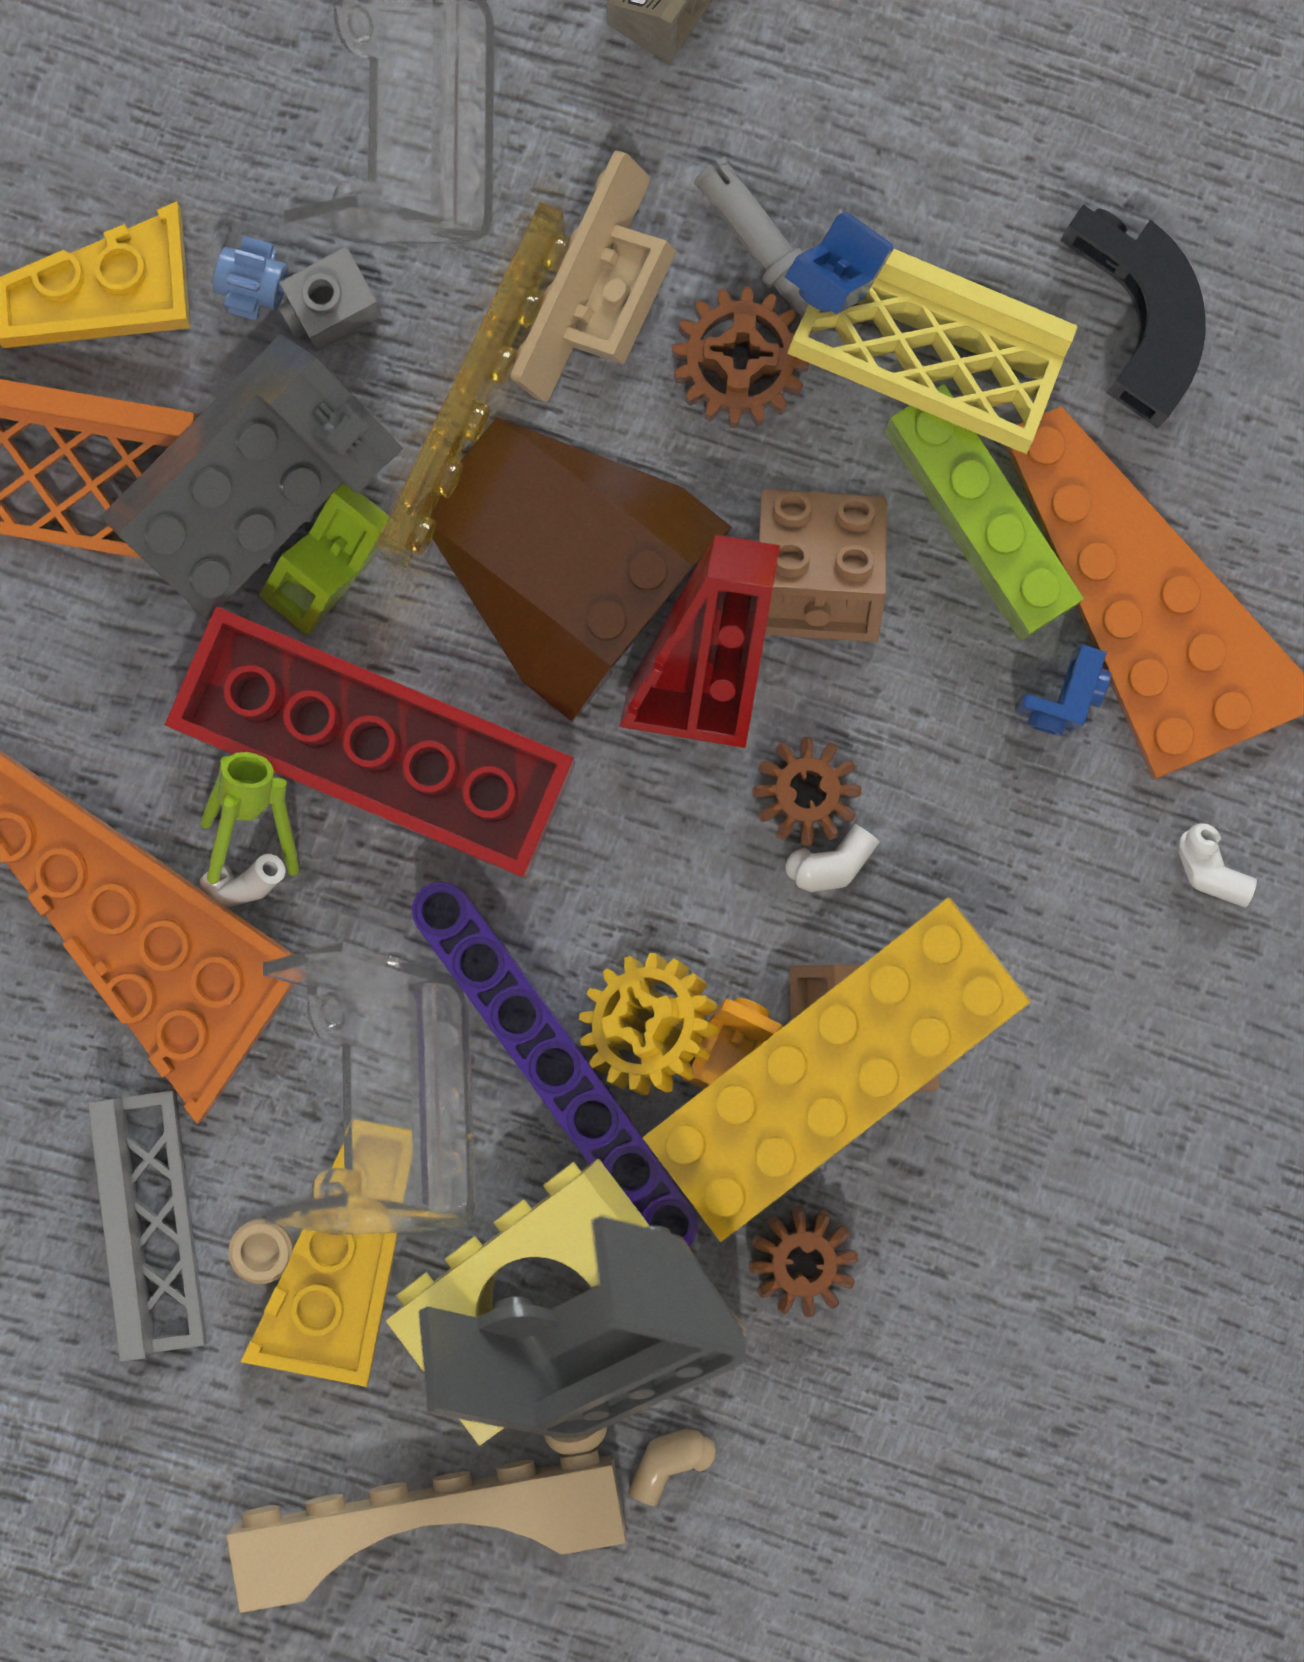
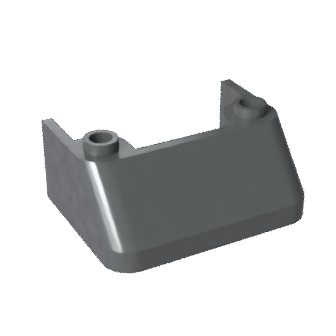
M601 1215L591 1220L599 1285L551 1309L533 1305V1301L527 1297H509L499 1300L494 1304L493 1310L479 1317L428 1306L419 1310L427 1411L432 1414L556 1438H572L592 1434L744 1363L747 1359L743 1329L681 1237L670 1234V1231L664 1227H643Z

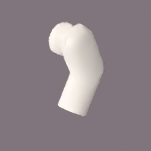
M1195 824L1182 834L1178 854L1189 883L1198 891L1246 908L1255 892L1257 878L1225 867L1218 846V842L1221 840L1219 832L1209 824Z

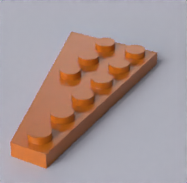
M1062 406L1043 414L1027 454L1005 445L1048 544L1084 598L1076 608L1094 648L1107 652L1102 667L1105 670L1111 671L1109 683L1152 780L1304 715V672ZM1025 422L1018 424V426L1023 427Z
M0 750V862L8 865L29 893V896H27L29 901L41 916L47 917L65 941L62 945L121 1024H127L150 1055L148 1060L162 1078L166 1077L186 1103L184 1108L195 1123L203 1122L308 964Z

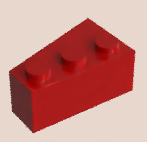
M721 535L714 536L628 684L619 727L746 748L780 545Z

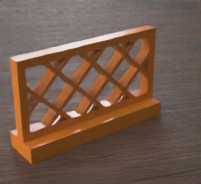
M0 379V418L19 421L7 431L0 423V447L5 446L24 473V475L0 491V516L4 520H0V534L141 558L127 543L106 539L114 533L109 525L94 536L80 534L65 512L91 493L95 495L106 511L113 503L101 486L126 467H129L138 479L144 471L136 460L156 445L169 447L202 413ZM32 424L45 426L60 447L35 467L30 465L12 440V438ZM59 428L81 433L68 442ZM93 435L107 436L123 458L97 478L93 477L74 450ZM121 439L142 442L143 444L130 453ZM66 456L87 485L59 505L39 475ZM31 482L51 511L34 524L25 525L17 522L3 501ZM57 518L65 531L44 527Z

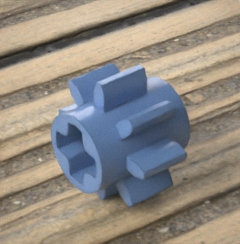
M244 236L240 250L224 247L221 251L213 278V292L226 296L224 307L228 308V313L257 321L261 306L276 310L280 305L284 291L279 282L288 277V264L275 260L277 250L273 249V243Z

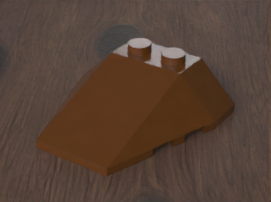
M496 417L417 513L523 683L572 723L612 675V668L687 576L693 574L714 536H726L732 529L728 523L681 486Z

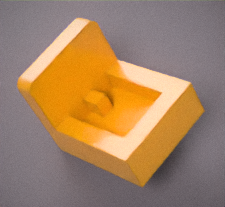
M736 998L734 1001L725 999L717 1006L715 1011L709 1014L707 1022L719 1028L718 1035L703 1037L701 1046L706 1048L711 1054L709 1060L694 1057L689 1064L693 1069L695 1077L692 1080L684 1077L682 1079L705 1089L783 1028V1025L770 1019V1012L754 1001L744 998Z

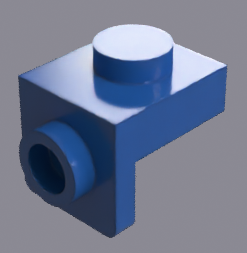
M843 212L837 215L821 244L796 256L785 278L800 288L799 294L808 304L821 311H832L837 315L865 298L893 252V245L850 213Z
M1084 644L1080 645L1072 653L1057 703L1025 694L1019 698L1015 711L1029 716L1027 726L1051 735L1063 736L1066 728L1075 731L1082 727L1090 705L1099 708L1106 694L1111 671L1102 669L1107 652Z

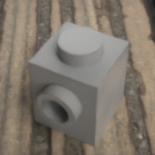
M347 246L279 282L288 298V301L278 306L295 339L298 340L308 335L316 351L383 316L372 291Z

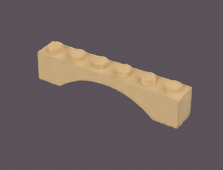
M595 1448L590 1452L575 1456L562 1454L559 1456L561 1464L535 1469L534 1460H520L497 1466V1476L472 1480L470 1471H460L433 1478L432 1488L408 1492L407 1483H393L370 1489V1499L345 1503L343 1494H333L306 1501V1510L281 1515L280 1506L274 1505L243 1512L241 1514L242 1522L235 1523L226 1535L239 1613L304 1602L328 1574L353 1554L388 1536L422 1526L464 1523L497 1527L534 1539L561 1555L626 1543V1526L613 1455L599 1457L598 1449Z

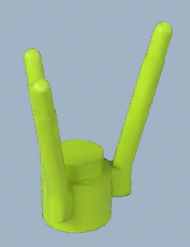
M240 752L221 758L219 776L200 820V825L203 828H210L222 806L221 818L207 874V881L210 884H217L220 879L235 820H253L269 804L272 807L287 872L291 876L299 874L298 856L285 803L287 782L282 778H273L274 770L272 764L258 754Z

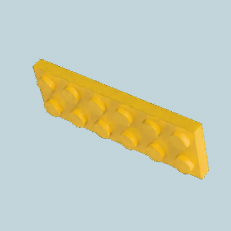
M947 898L651 1130L643 1139L719 1241L722 1242L1032 1003V1001L951 898Z

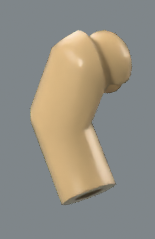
M682 1429L656 1437L648 1444L627 1494L644 1504L657 1506L670 1475L689 1471L693 1468L701 1472L707 1470L713 1464L716 1456L715 1444L710 1438L703 1436L699 1431L693 1429Z

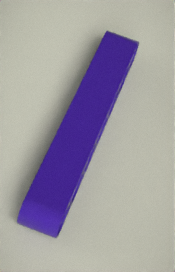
M433 882L424 886L416 894L412 904V918L416 927L589 1165L599 1158L614 1179L613 1165L619 1156L626 1153H636L645 1158L650 1167V1174L642 1185L628 1188L621 1185L618 1181L616 1182L650 1227V1220L657 1209L669 1205L680 1208L686 1214L688 1224L686 1230L679 1237L689 1247L695 1240L698 1232V1217L694 1206L644 1141L642 1133L596 1070L590 1066L586 1056L471 898L460 887L447 882ZM440 893H449L457 899L460 905V915L458 921L452 927L439 930L429 923L426 917V907L433 896ZM477 944L489 946L495 951L498 958V967L495 974L483 982L471 979L463 968L465 953ZM513 996L527 998L533 1003L536 1010L534 1025L524 1033L509 1031L501 1021L500 1011L502 1005ZM550 1048L565 1050L574 1062L572 1077L563 1084L553 1085L546 1082L538 1071L540 1055ZM596 1100L604 1103L609 1108L612 1114V1124L605 1133L599 1136H589L578 1128L575 1122V1113L577 1108L584 1102Z

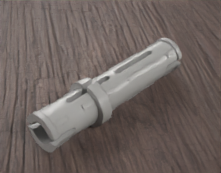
M726 157L716 160L715 165L717 169L714 170V167L710 164L696 177L694 184L705 194L763 271L764 275L761 280L768 290L776 289L801 321L809 304L800 296V288L787 280L785 275L796 256L804 251L800 248L793 249L730 166L729 160Z

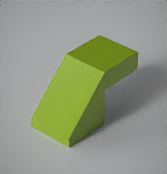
M341 484L330 495L310 532L281 555L259 597L306 636L309 635L371 562L395 520L361 492L356 494L345 484Z

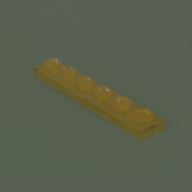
M539 202L376 545L383 558L407 567L413 553L422 555L427 549L436 527V520L430 518L440 496L449 498L454 492L463 471V463L457 461L467 439L475 442L480 437L490 414V406L484 403L494 382L503 385L507 380L515 363L517 353L516 349L511 348L521 326L529 329L535 322L544 295L538 291L548 270L554 273L559 270L568 251L570 237L565 235L566 229L562 211Z

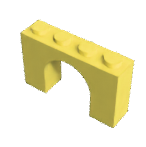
M599 1158L582 1171L575 1162L569 1164L543 1185L549 1196L533 1208L529 1206L525 1199L521 1200L493 1222L500 1231L483 1245L476 1236H473L444 1259L451 1268L435 1281L425 1272L396 1295L402 1306L385 1321L423 1372L419 1310L428 1306L479 1317L493 1310L494 1284L502 1266L527 1257L549 1258L561 1262L579 1273L593 1288L599 1285L591 1220L602 1215L635 1225L650 1227ZM459 1419L479 1446L504 1429V1427Z

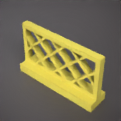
M894 248L865 298L857 303L859 305L849 307L837 315L832 311L820 313L821 310L810 304L808 305L787 354L1027 454L1034 440L1063 360L1078 328L1075 324ZM893 319L918 330L901 333ZM873 320L883 337L862 341L852 324ZM835 328L845 345L833 348L809 338L812 332ZM952 344L978 355L960 358ZM932 345L942 363L922 367L912 349ZM894 353L904 371L892 373L878 367L873 357ZM991 369L1002 387L982 392L971 374ZM1011 369L1037 380L1020 383ZM953 378L964 396L952 398L938 392L933 382ZM1012 403L1025 422L1024 426L1021 427L999 418L992 407Z

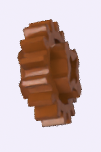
M744 287L740 301L732 302L726 290L721 289L718 290L717 307L711 309L701 300L695 303V313L699 320L697 324L692 321L681 320L679 333L689 342L673 344L672 357L679 361H685L687 364L674 371L675 383H692L693 386L685 397V401L689 406L698 403L702 399L708 403L705 414L706 420L711 422L721 410L728 413L730 428H737L741 414H750L754 424L761 426L764 421V408L769 406L773 411L782 415L786 412L787 408L786 401L782 395L783 392L799 396L802 391L803 384L792 373L808 371L809 363L787 354L796 333H790L789 331L795 321L796 313L793 309L782 313L780 316L774 313L775 295L769 294L760 305L753 302L751 287ZM733 319V326L719 337L707 336L706 340H703L712 328L724 321ZM756 322L768 328L774 334L779 344L767 343L755 328ZM735 346L748 348L747 355L750 360H748L745 370L733 368L734 361L730 356H733ZM700 368H703V372L715 373L725 385L726 394L714 389L704 378ZM774 376H778L768 389L760 394L748 397L749 389L762 378L774 379Z

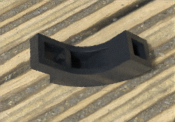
M1082 205L1068 225L1060 241L1117 280L1132 299L1138 317V338L1134 352L1107 391V394L1156 428H1159L1171 415L1186 393L1199 367L1206 333V316L1200 285L1185 254L1175 241L1153 221L1150 220L1138 238L1134 240L1126 234L1128 229L1118 217L1104 209L1098 208L1094 212L1085 205Z

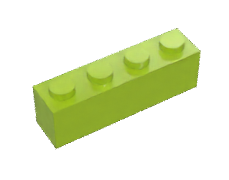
M945 384L936 388L938 392L953 398ZM911 405L890 417L884 431L885 435L1020 642L1063 616L1084 600L1082 594L977 433Z

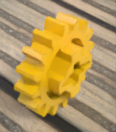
M649 953L644 967L640 961L632 956L624 958L625 973L619 976L608 968L603 971L604 979L608 984L603 992L589 988L586 994L591 1000L596 1002L594 1011H586L579 1014V1020L592 1027V1032L580 1039V1045L591 1052H597L589 1064L593 1069L602 1074L608 1073L606 1081L624 1089L629 1084L631 1090L640 1095L647 1096L653 1082L655 1087L668 1093L673 1090L672 1076L678 1073L688 1080H692L695 1077L693 1069L689 1064L694 1057L709 1060L711 1054L706 1048L701 1046L703 1037L718 1035L719 1028L705 1021V1016L715 1011L717 1004L706 995H701L708 984L694 973L689 975L690 968L677 959L673 958L667 964V960L658 954ZM655 985L671 987L679 997L662 996L661 993L656 991ZM623 1049L630 1053L634 1051V1055L641 1058L642 1064L627 1062L619 1051Z

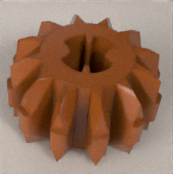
M803 737L799 746L800 759L797 760L786 743L783 742L777 745L775 749L777 756L785 768L782 770L771 762L761 761L758 771L776 782L775 785L760 784L752 788L753 797L759 799L774 798L775 804L759 812L758 818L762 823L770 821L781 813L786 819L777 829L776 837L780 840H785L790 834L794 823L801 825L800 842L802 846L812 845L814 823L818 824L822 834L828 840L837 837L836 826L828 815L831 813L842 821L852 822L856 813L850 807L838 801L839 798L853 799L861 795V786L855 784L840 785L839 779L848 776L855 770L856 767L853 761L843 762L833 770L828 763L835 756L838 749L837 745L831 742L828 743L819 759L812 758L814 744L811 737ZM806 775L815 777L819 781L816 786V792L823 796L819 806L816 807L814 802L810 801L807 804V809L794 803L797 792L794 788L790 787V783L795 777H798L801 783L806 779Z
M794 1206L791 1213L794 1228L786 1230L781 1219L775 1214L768 1218L771 1229L779 1236L775 1242L763 1235H754L752 1239L753 1246L769 1253L770 1258H756L749 1261L748 1265L750 1272L754 1274L774 1273L757 1287V1291L762 1298L771 1296L782 1287L783 1291L777 1303L778 1311L787 1314L792 1308L795 1297L798 1296L801 1297L803 1314L808 1318L815 1315L813 1296L821 1294L826 1305L831 1309L839 1305L835 1293L829 1286L834 1282L843 1288L851 1289L855 1284V1280L848 1273L838 1270L837 1265H851L858 1262L859 1258L856 1250L843 1249L834 1251V1248L846 1241L850 1235V1232L844 1225L836 1227L826 1236L823 1235L830 1218V1214L827 1211L819 1210L814 1217L811 1228L806 1227L804 1209L801 1206ZM798 1246L806 1253L812 1252L815 1249L820 1252V1259H813L818 1269L810 1276H806L801 1270H797L792 1274L786 1270V1264L794 1263L789 1253Z

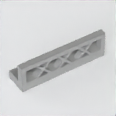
M171 1090L89 1102L88 1110L119 1361L144 1359L154 1352L204 1346L207 1344L176 1092ZM161 1105L164 1133L153 1148L148 1151L130 1137L127 1110ZM165 1145L168 1165L157 1158V1155ZM132 1151L143 1158V1161L135 1171ZM150 1164L171 1181L172 1197L158 1215L137 1198L136 1183ZM173 1208L176 1229L165 1221V1218ZM140 1214L151 1222L143 1235ZM158 1228L179 1245L180 1261L166 1278L145 1263L144 1246ZM181 1271L184 1292L172 1284ZM147 1277L159 1286L151 1298ZM165 1292L186 1307L189 1333L155 1337L151 1310Z

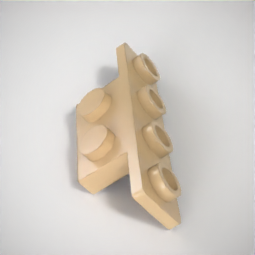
M614 151L606 169L599 175L595 184L593 198L579 227L574 230L570 237L566 256L553 283L549 285L543 295L539 314L527 339L520 345L516 353L515 365L510 378L537 400L549 401L573 348L623 365L625 364L677 252L666 240L629 229L650 184V176L627 153Z

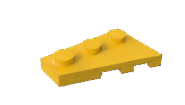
M178 201L157 209L158 216L130 228L122 224L103 232L104 239L69 253L61 250L1 276V347L12 348L191 328L182 211Z

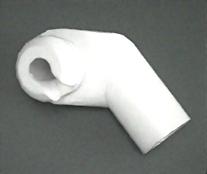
M854 824L835 851L813 854L807 848H799L793 851L785 864L786 873L790 879L796 881L798 888L809 892L846 887L857 875L880 841L859 825Z
M264 854L237 878L232 875L231 869L224 864L217 884L208 883L207 872L200 878L199 886L202 891L210 895L218 903L230 908L264 898L284 878L285 865L279 857L273 854Z

